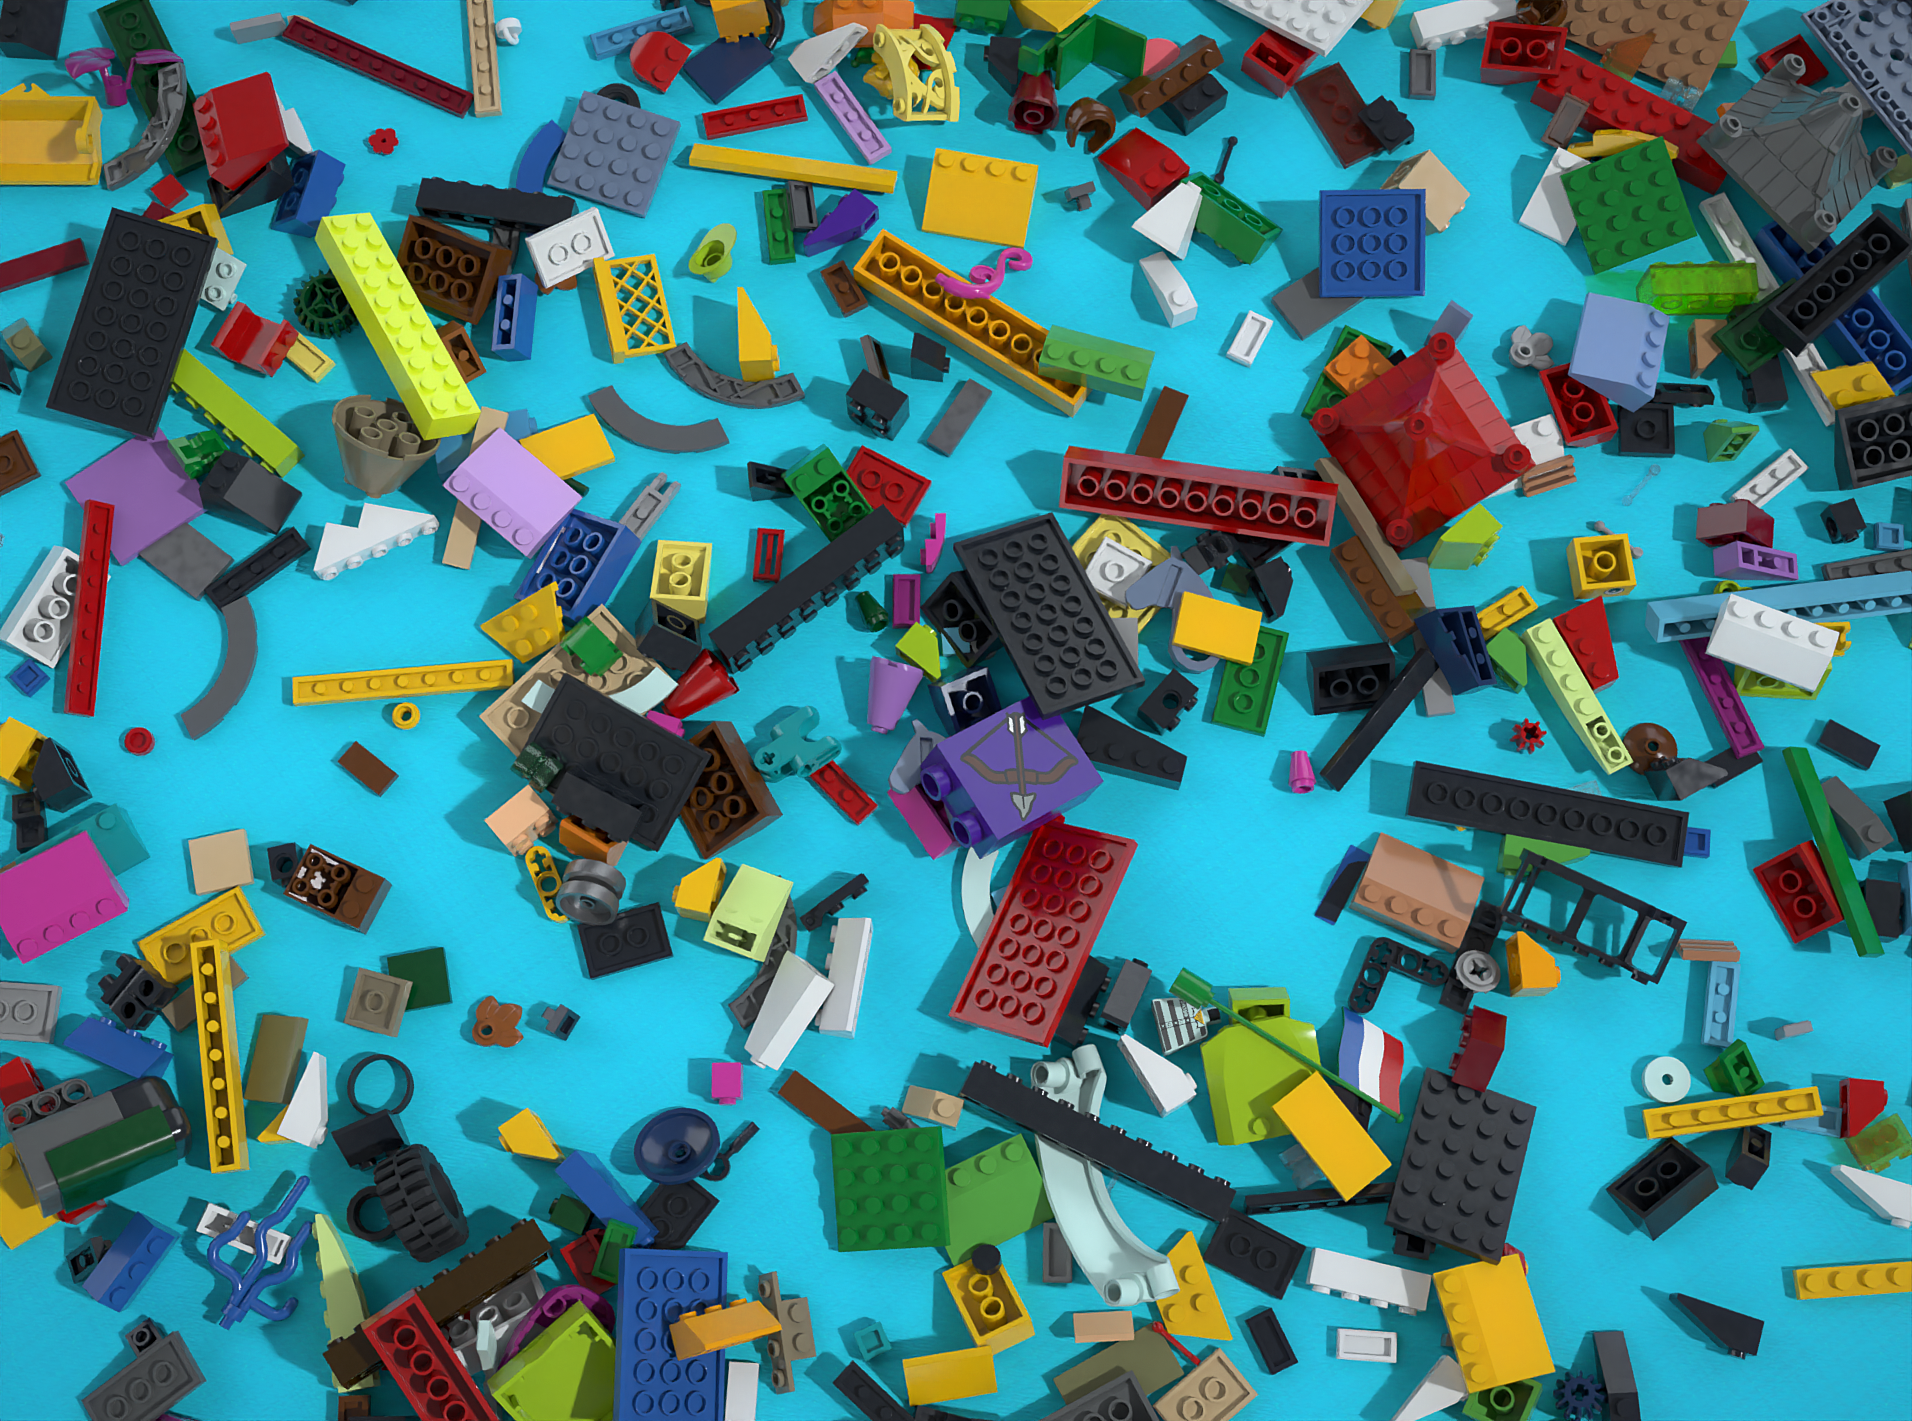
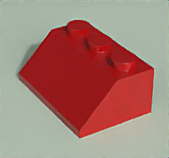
M1570 363L1539 371V377L1566 445L1586 448L1612 439L1618 430V426L1607 398L1568 375Z
M1813 840L1801 843L1753 868L1755 875L1795 944L1845 920L1822 857Z

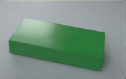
M613 1218L608 1221L593 1268V1276L618 1284L619 1251L623 1248L632 1249L638 1227Z

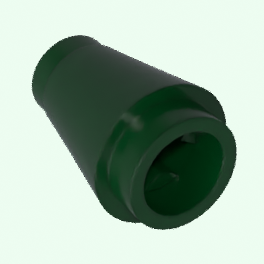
M869 591L861 592L856 596L855 601L857 602L864 627L871 632H878L884 629L889 624L888 612Z

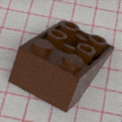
M310 844L283 894L366 935L392 884L373 872Z

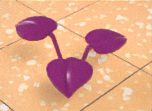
M94 47L74 51L65 60V68L74 80L82 74L99 70L104 83L106 104L110 106H121L128 103L126 89H131V79L137 63L181 62L184 64L180 56L168 50L150 49L139 51L136 53V57L131 59L125 82L121 76H109L107 68L111 66V63L108 59L115 57L114 51L109 48Z

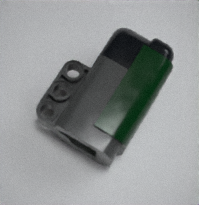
M144 1076L96 1097L93 1096L89 1085L84 1080L71 1079L9 1105L3 1114L5 1128L13 1145L16 1158L43 1218L64 1210L65 1214L71 1213L178 1166V1160L184 1158L192 1148V1129L186 1112L182 1107H179L167 1081L158 1076ZM76 1092L84 1094L79 1100L69 1098L71 1094ZM46 1104L55 1106L50 1112H42L40 1110ZM17 1116L26 1118L21 1124L11 1123L12 1119Z

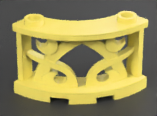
M877 24L873 36V48L883 58L890 73L894 96V116L905 122L927 120L958 122L960 91L959 87H955L953 73L957 72L951 52H946L943 45L944 38L929 24H920L919 29H888L883 24ZM913 53L932 69V73L927 78L925 84L908 67ZM922 98L923 104L921 112H912V108L915 107ZM929 105L937 108L936 112H927Z

